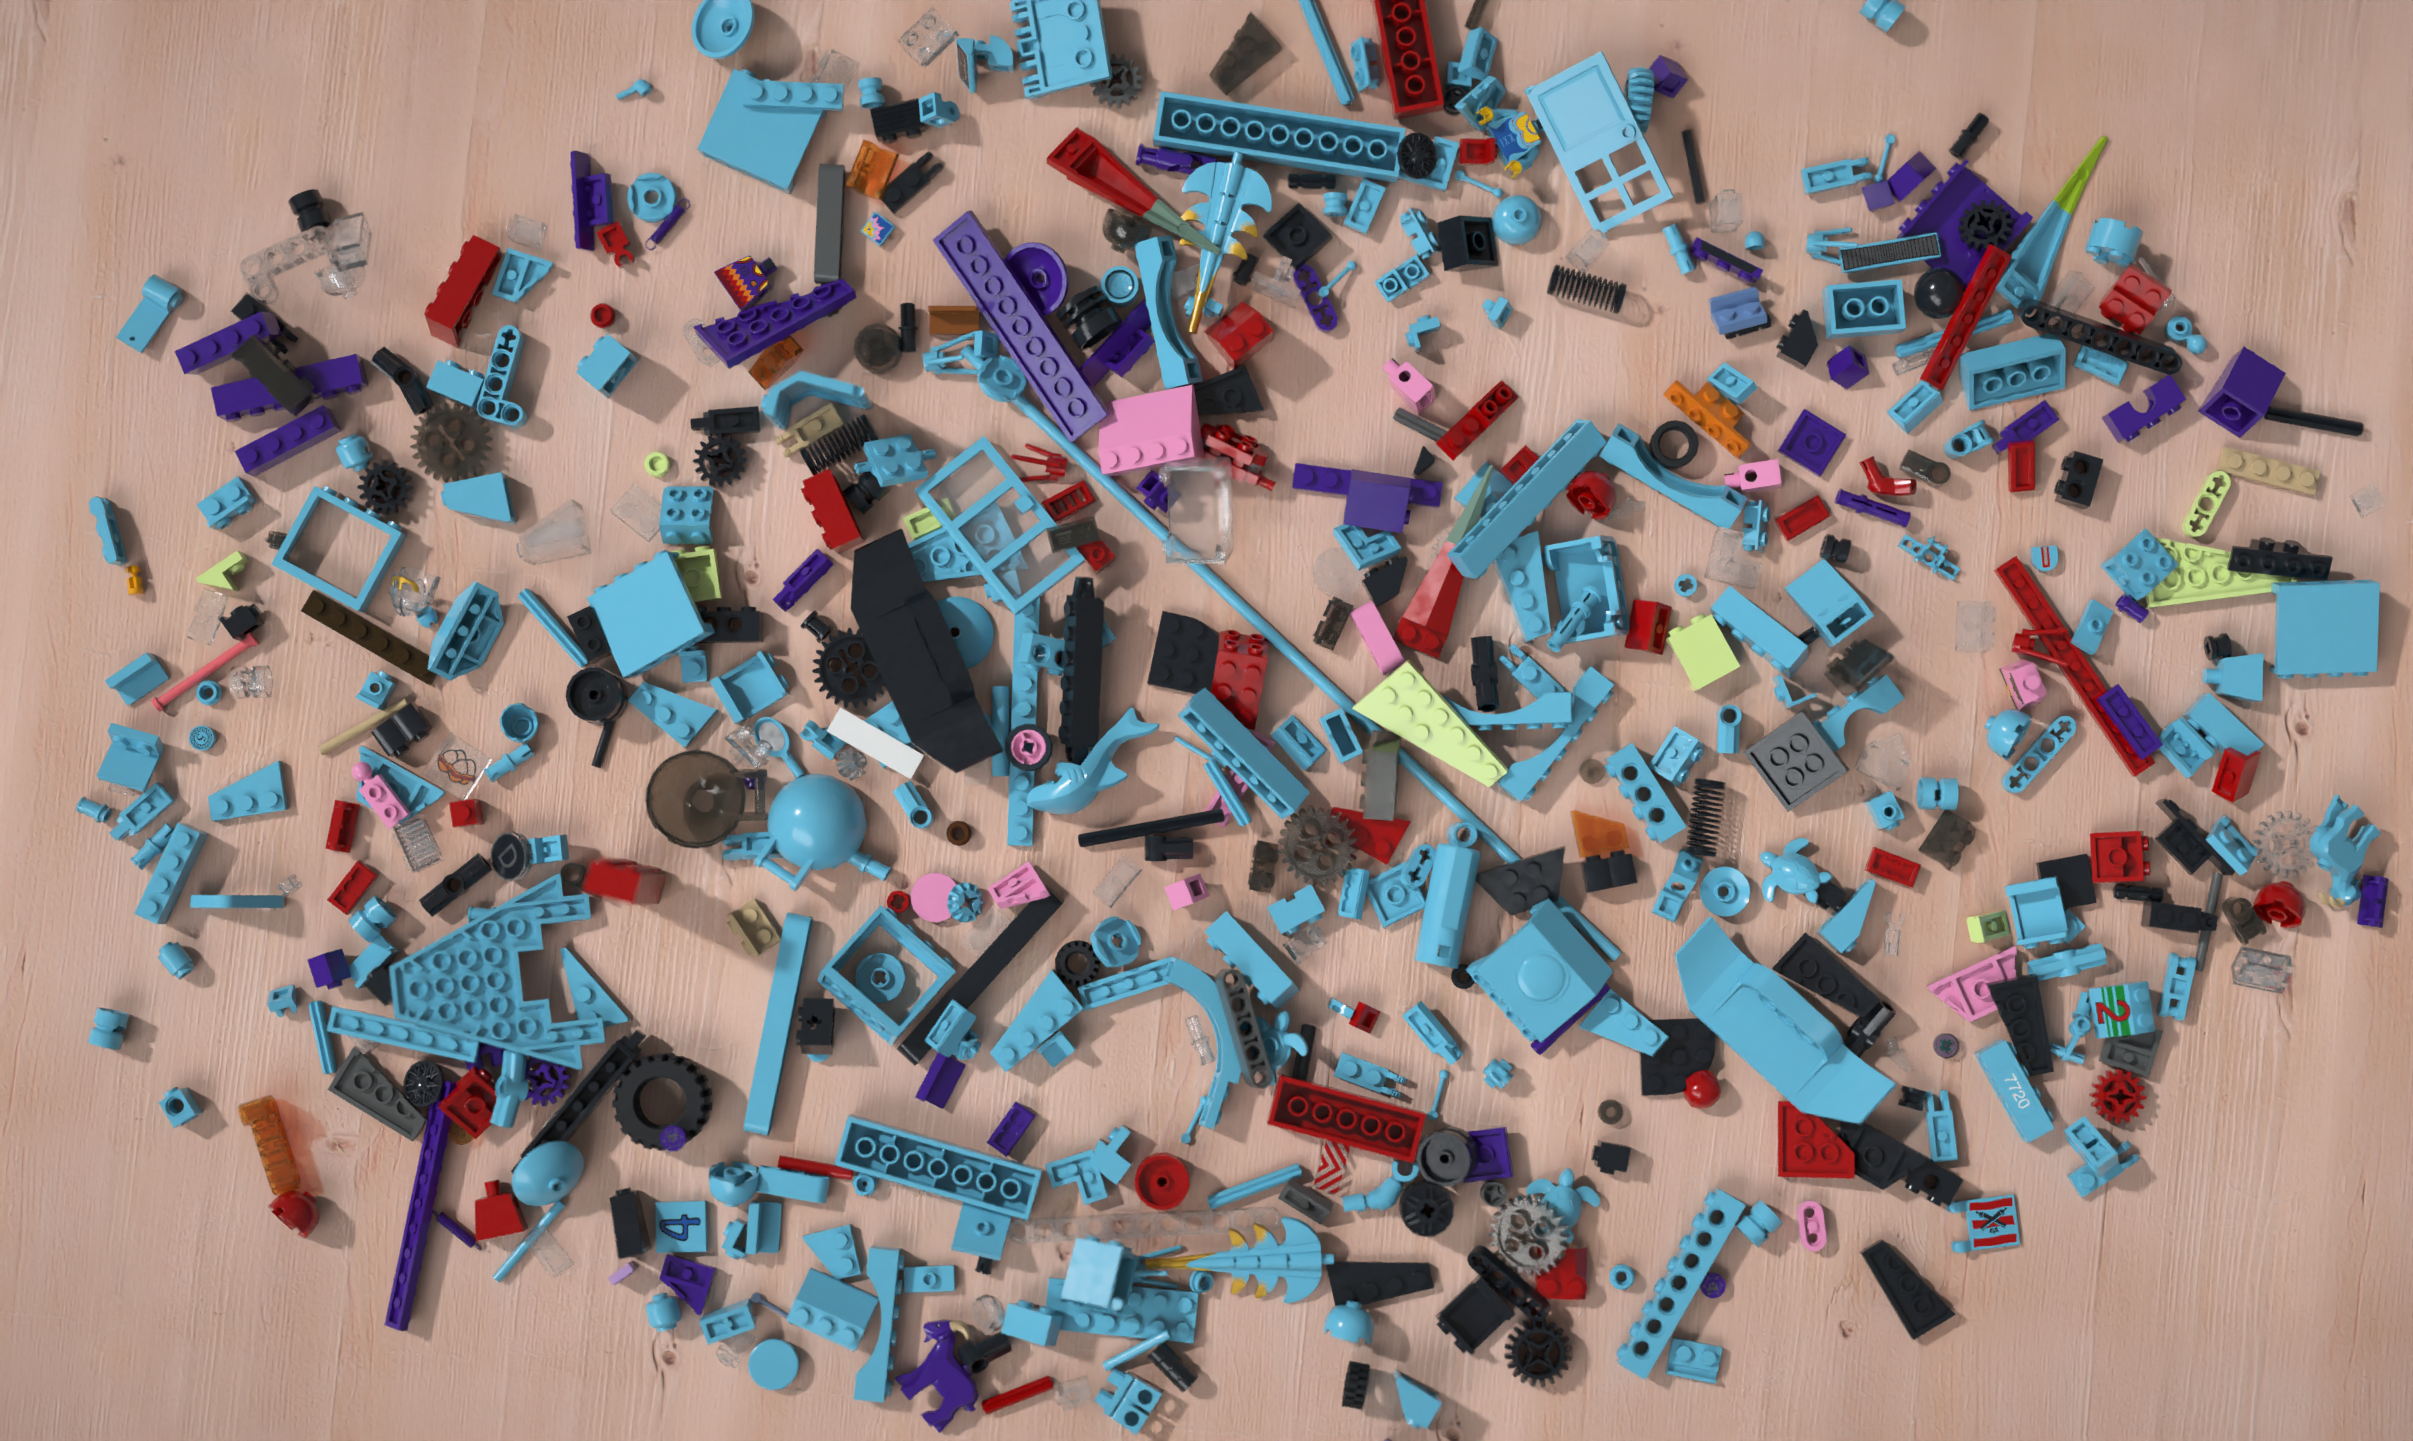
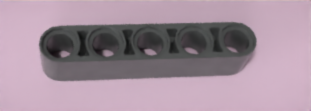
M819 164L814 260L815 284H828L841 279L845 165Z
M1223 969L1216 975L1215 982L1243 1078L1250 1087L1266 1088L1271 1084L1273 1077L1244 977L1238 970ZM1228 974H1231L1234 978V982L1230 987L1225 983ZM1236 998L1241 1002V1007L1238 1011H1235L1232 1006ZM1243 1022L1248 1025V1031L1245 1035L1240 1033V1025ZM1250 1046H1253L1255 1049V1055L1252 1059H1249L1247 1056V1049ZM1260 1070L1262 1073V1080L1259 1083H1256L1254 1080V1074L1256 1071Z

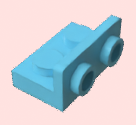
M237 476L199 502L197 506L207 519V525L215 530H221L232 523L231 519L238 514L244 515L252 509L251 505L257 501L242 479Z
M1674 726L1649 763L1648 768L1678 788L1689 777V770L1693 764L1701 759L1704 745L1695 737Z

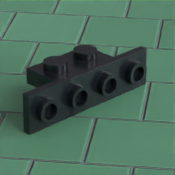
M2263 537L2260 540L2251 539L2250 547L2232 546L2227 569L2228 571L2327 581L2333 557L2308 554L2297 541L2286 540L2285 542H2276L2271 538Z
M2160 799L2155 803L2172 820L2155 839L2189 875L2193 874L2208 859L2224 876L2235 873L2234 869L2206 841L2207 837H2202L2196 831V824L2189 818L2185 819L2179 813L2180 808L2175 802L2170 799Z

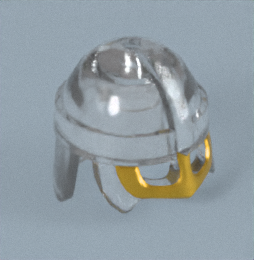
M402 567L399 576H396L393 571L389 594H391L392 604L396 609L397 615L412 617L422 614L429 605H432L441 577L408 567Z

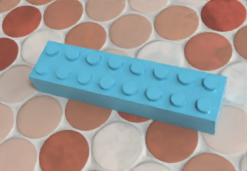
M853 1114L847 1118L834 1165L1025 1220H1028L1043 1171L1042 1168Z

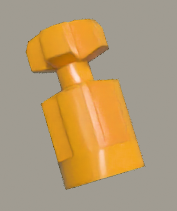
M132 565L126 567V573L131 575L130 578H127L128 595L144 594L142 578L137 576V573L141 572L140 566Z

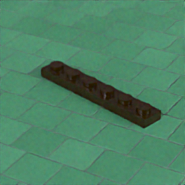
M313 590L301 609V612L431 686L437 674L428 670L430 656L318 591Z

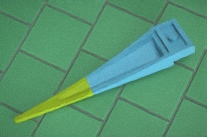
M2102 136L2011 254L2012 258L1995 290L2017 309L2018 305L2025 299L2040 301L2071 216L2107 141V136ZM2029 309L2025 315L2030 316L2034 309Z

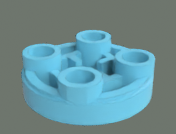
M777 1338L767 1339L753 1349L748 1362L749 1373L755 1383L762 1388L768 1390L782 1389L795 1379L799 1370V1356L796 1348L787 1341Z

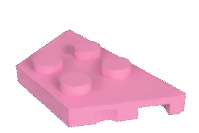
M2012 946L1926 985V987L1967 1022L1974 1021L1997 1010L1985 983L2016 977L2015 954H2017V949L2015 946Z

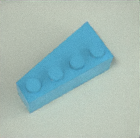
M1054 969L1050 971L990 1052L1005 1072L1084 1009V1006Z

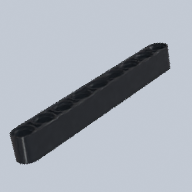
M1045 885L1050 896L1030 901L900 1044L897 1050L914 1066L931 1050L932 1047L924 1040L952 999L968 1009L1064 903V900L1050 887Z

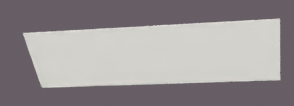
M839 708L827 729V732L909 779L912 778L924 757L923 754L842 708Z

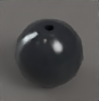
M1942 267L1930 269L1920 276L1915 284L1914 300L1916 306L1924 315L1933 319L1950 317L1955 312L1965 292L1963 280L1951 269Z

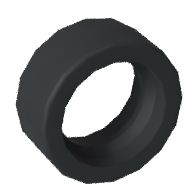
M1674 420L1660 425L1653 433L1649 445L1651 455L1663 467L1676 469L1692 461L1697 454L1699 442L1696 432L1686 422ZM1668 431H1680L1688 439V451L1679 459L1667 458L1660 450L1659 443L1661 437Z

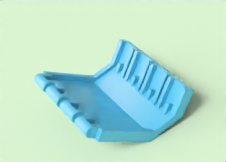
M799 371L770 388L768 395L764 394L761 403V409H764L763 414L775 427L785 430L792 406L808 396L869 410L873 407L872 401L862 387L804 371Z

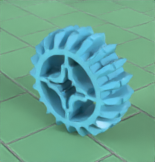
M1637 67L1631 68L1628 71L1623 94L1643 134H1645L1651 118L1654 73L1650 69Z

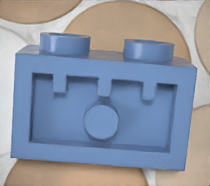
M1757 287L1709 299L1711 320L1719 335L1767 323V314L1759 301Z

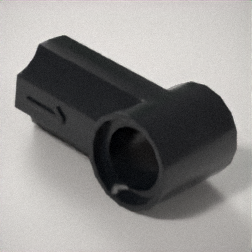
M1145 836V861L1193 859V838Z
M1000 1331L978 1343L974 1340L965 1342L958 1349V1355L971 1374H978L987 1368L990 1361L1011 1352L1012 1347L1007 1335Z

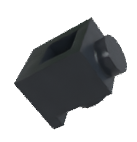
M254 603L250 606L241 605L230 613L231 617L222 616L219 619L231 637L239 641L244 639L246 634L255 631L264 624L260 618L263 614Z
M1831 881L1826 884L1820 883L1818 889L1815 890L1818 894L1816 905L1825 911L1829 908L1837 913L1846 902L1843 899L1846 893Z

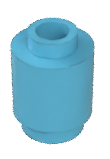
M168 942L159 949L161 954L158 956V959L172 976H176L179 980L195 968L192 964V958L178 942L174 944Z

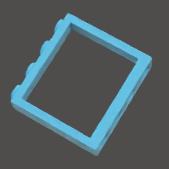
M325 485L322 489L314 486L271 564L349 607L365 613L407 535L401 532L402 527L390 520L387 524L380 521L381 515L370 509H367L366 512L358 509L359 503L348 497H345L344 501L336 497L337 491ZM321 498L391 535L357 598L287 561Z

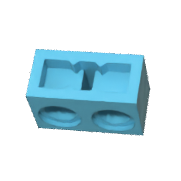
M1023 633L1017 662L1025 663L1026 669L1040 671V667L1048 669V674L1062 676L1064 670L1062 653L1065 641L1035 633ZM1035 647H1037L1039 651L1037 658H1035L1033 655V650ZM1058 652L1061 655L1059 663H1057L1055 659L1056 654Z
M2085 1116L2064 1130L2066 1141L2098 1177L2119 1163L2117 1152Z

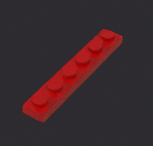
M1989 244L1920 380L1943 391L2012 258L2010 254Z

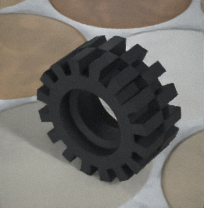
M1075 940L1066 943L1059 949L1055 957V969L1058 976L1064 982L1075 986L1084 985L1096 977L1100 969V959L1096 956L1092 945L1085 941ZM1081 953L1086 957L1087 967L1083 972L1075 973L1070 970L1068 959L1072 954Z
M1349 1362L1344 1383L1342 1406L1363 1409L1370 1364Z

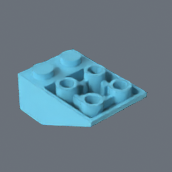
M1822 559L1784 588L1829 648L1835 646L1874 616L1861 597L1825 559Z

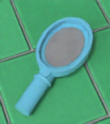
M771 717L758 719L754 724L753 735L760 749L772 757H781L796 778L804 775L805 773L789 752L790 738L785 727L778 720Z

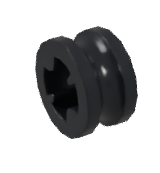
M1812 626L1797 636V638L1806 645H1809L1819 638L1820 635L1814 633L1815 628Z

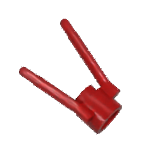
M1025 444V448L1047 456V460L1015 454L1011 455V459L1045 465V472L1050 473L1048 475L1019 477L1022 482L1058 481V477H1065L1067 458L1061 457L1062 454L1052 453L1042 448Z
M2023 628L2022 634L2015 633L2011 652L2068 666L2069 663L2067 661L2034 651L2035 639L2030 638L2032 635L2067 633L2068 629L2029 630Z

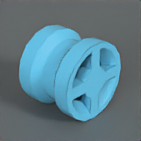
M1331 192L1323 194V201L1326 203V207L1323 209L1324 216L1340 217L1347 215V208L1345 207V202L1347 201L1346 193Z

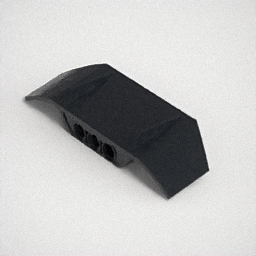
M901 528L854 550L850 609L911 743L955 773L1003 752L1001 744L977 701L970 674L939 606L922 581L903 529Z

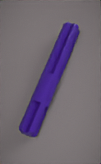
M1605 983L1592 1000L1542 1042L1538 1039L1534 1040L1531 1043L1532 1049L1539 1055L1544 1053L1610 990L1608 984Z

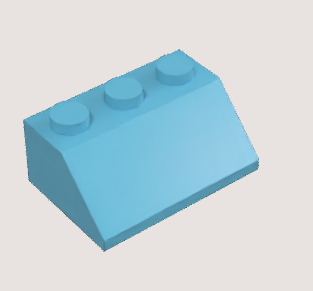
M810 1268L786 1321L856 1351L879 1298Z

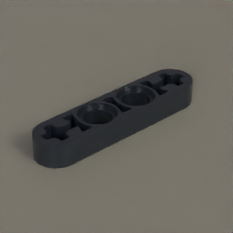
M1484 1246L1473 1248L1467 1257L1469 1266L1530 1319L1537 1322L1544 1320L1550 1311V1304L1547 1299ZM1494 1271L1501 1272L1505 1279H1498ZM1513 1288L1521 1289L1524 1296H1518Z

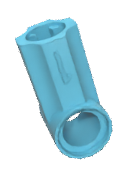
M1723 705L1716 712L1717 753H1739V733L1742 715L1740 709L1735 705ZM1726 709L1733 710L1735 714L1734 720L1730 723L1723 719V712Z
M911 780L893 791L913 826L919 829H928L933 825L934 814L928 808ZM921 811H925L928 815V819L924 824L916 822V815Z

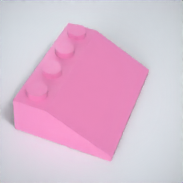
M1194 385L1104 402V405L1111 414L1103 419L1099 425L1098 450L1102 475L1118 476L1205 459Z

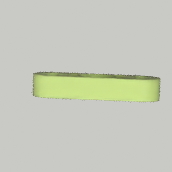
M2216 471L2209 474L2205 479L2182 523V530L2186 536L2195 538L2203 535L2208 529L2231 485V480L2227 473ZM2220 477V483L2223 484V486L2216 488L2213 494L2206 492V490H2213L2215 486V482L2213 481V479H2217ZM2206 497L2212 501L2213 506L2210 511H2204L2200 507L2202 498ZM2199 515L2206 516V519L2204 517L2200 518L2197 523L2200 530L2192 531V526L2189 523L2196 521Z

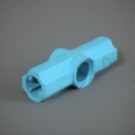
M2097 943L2078 949L2069 948L2052 953L2053 955L2027 961V970L2029 975L2036 974L2039 982L2057 976L2061 978L2081 973V970L2107 964V957L2102 944Z

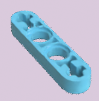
M2061 716L2051 722L2004 774L2002 787L2005 791L2018 793L2027 787L2074 735L2076 722L2073 718ZM2059 722H2068V732H2061L2057 737L2050 734V731L2054 734L2060 730ZM2045 738L2052 740L2054 744L2052 751L2049 753L2044 752L2041 748V742ZM2027 757H2033L2037 761V767L2033 771L2025 768L2024 761ZM2021 772L2028 775L2027 779L2025 776H2021L2018 779L2019 787L2009 786L2011 784L2010 777L2015 778Z

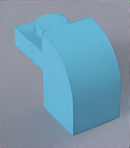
M1122 1125L1120 1129L1117 1127L1113 1129L1107 1137L1110 1140L1109 1144L1100 1139L1094 1152L1097 1168L1116 1185L1132 1164L1131 1161L1117 1152L1131 1132L1125 1125Z

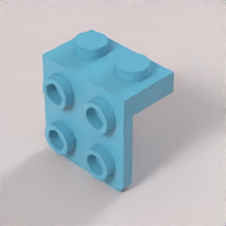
M667 486L664 488L659 521L663 544H712L713 532L710 520L714 493L711 487Z

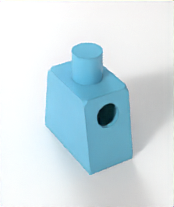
M2264 654L2218 659L2216 661V669L2204 668L2202 673L2203 683L2215 684L2216 695L2248 702L2262 701Z

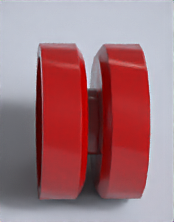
M1167 1152L1154 1153L1146 1157L1138 1166L1135 1175V1190L1139 1199L1148 1207L1156 1210H1169L1179 1205L1186 1197L1190 1185L1189 1172L1185 1163L1176 1155ZM1158 1178H1166L1167 1183L1164 1186H1159Z

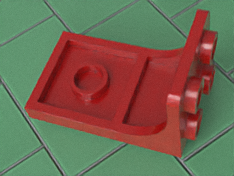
M1235 630L1221 631L1211 693L1245 728L1255 730L1268 660L1269 640L1260 634L1244 635Z

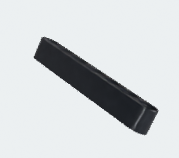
M2025 299L2018 305V315L2028 327L2164 374H2175L2182 367L2181 357L2174 348L2035 299ZM2029 309H2037L2032 317L2025 316ZM2052 317H2060L2056 324H2048ZM2075 325H2082V329L2079 332H2071ZM2098 333H2105L2103 339L2099 341L2094 340ZM2121 341H2128L2126 347L2121 349L2117 348L2118 344ZM2144 349H2151L2147 356H2140ZM2174 356L2171 363L2163 364L2165 358Z

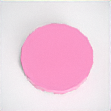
M930 873L922 876L915 882L911 891V904L914 911L920 918L929 922H941L949 919L951 914L948 910L947 899L950 891L957 884L951 877L942 873Z

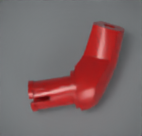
M1874 456L1860 462L1869 482L1867 483V488L1871 493L1884 496H1906L1916 493L1917 482L1915 479L1883 476Z

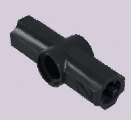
M480 853L476 854L419 899L422 907L434 917L459 896L466 894L469 888L491 872L492 868ZM455 878H458L461 882V887L457 892L451 888V882Z

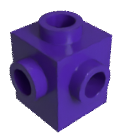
M1152 469L1136 487L1145 497L1143 502L1154 511L1156 508H1159L1164 513L1173 506L1181 495L1174 488L1176 482L1166 474L1162 477Z

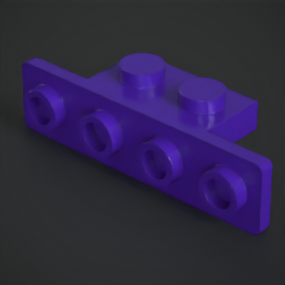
M575 150L570 152L571 190L573 193L575 226L574 240L577 249L591 252L595 251L594 227L613 224L611 175L602 173L591 176L589 154Z
M1146 300L1140 302L1080 367L1092 387L1109 370L1122 378L1125 373L1132 369L1136 361L1148 352L1150 346L1155 342L1150 335L1145 333L1151 326Z

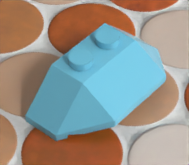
M474 581L455 598L432 641L428 670L451 681L458 676L481 667L504 624L498 592Z

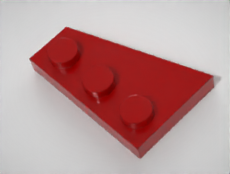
M1333 807L1321 829L1387 865L1411 821Z

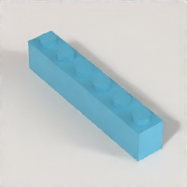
M1206 688L1192 696L1178 713V716L1281 819L1294 813L1310 793Z

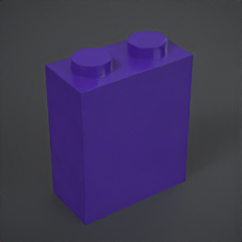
M1352 469L1343 524L1402 533L1404 524L1408 525L1411 510H1407L1408 502H1413L1415 488L1410 487L1411 478Z

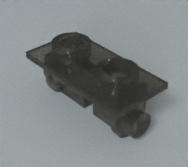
M1333 596L1332 600L1328 601L1323 614L1327 618L1326 621L1320 620L1315 633L1312 635L1314 637L1313 642L1316 645L1333 651L1354 605L1343 602L1341 599Z

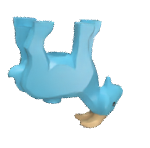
M2334 795L2331 804L2325 812L2323 822L2315 828L2316 831L2310 837V851L2318 859L2316 864L2323 870L2329 871L2333 881L2332 887L2329 890L2330 896L2327 898L2324 893L2319 892L2318 898L2322 904L2331 905L2336 909L2349 906L2361 897V891L2358 888L2360 880L2358 878L2353 880V878L2362 866L2370 842L2381 834L2375 825L2367 823L2366 826H2361L2356 837L2351 840L2347 836L2350 825L2354 820L2360 819L2365 814L2356 805L2346 809L2349 805L2343 802L2339 795Z

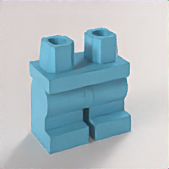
M1114 1368L1107 1381L1118 1387L1115 1394L1112 1395L1101 1388L1094 1401L1105 1409L1103 1413L1137 1435L1161 1397L1163 1390L1152 1386L1130 1371L1126 1374Z

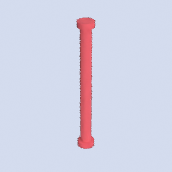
M252 632L246 634L245 639L159 698L154 697L151 700L152 704L161 712L165 709L164 706L252 645L254 647L257 646L259 641Z

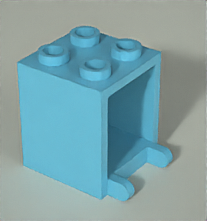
M1086 1236L1085 1239L1076 1238L1061 1297L1080 1308L1123 1317H1133L1136 1311L1133 1307L1127 1306L1139 1257L1131 1253L1132 1249L1124 1247L1123 1243L1109 1240V1243L1106 1244L1100 1242L1101 1239L1092 1236Z

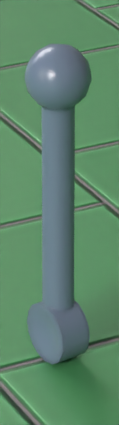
M760 1293L752 1294L751 1300L754 1303L759 1302L787 1319L789 1314L764 1300Z

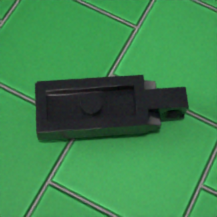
M758 406L708 410V412H703V418L690 419L692 431L704 430L705 435L717 436L718 434L731 435L761 432Z

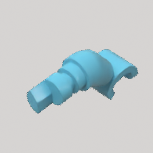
M1393 1161L1392 1178L1388 1176L1379 1187H1375L1374 1191H1368V1195L1358 1193L1342 1196L1344 1211L1357 1210V1212H1363L1368 1207H1371V1210L1379 1209V1211H1383L1394 1206L1404 1188L1402 1186L1403 1182H1410L1417 1177L1419 1173L1417 1161L1412 1163L1413 1171L1408 1176L1400 1175L1398 1172L1399 1163Z

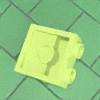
M700 546L695 548V552L686 553L685 550L671 551L677 552L680 555L675 558V562L694 603L722 599L716 550L710 549V546Z

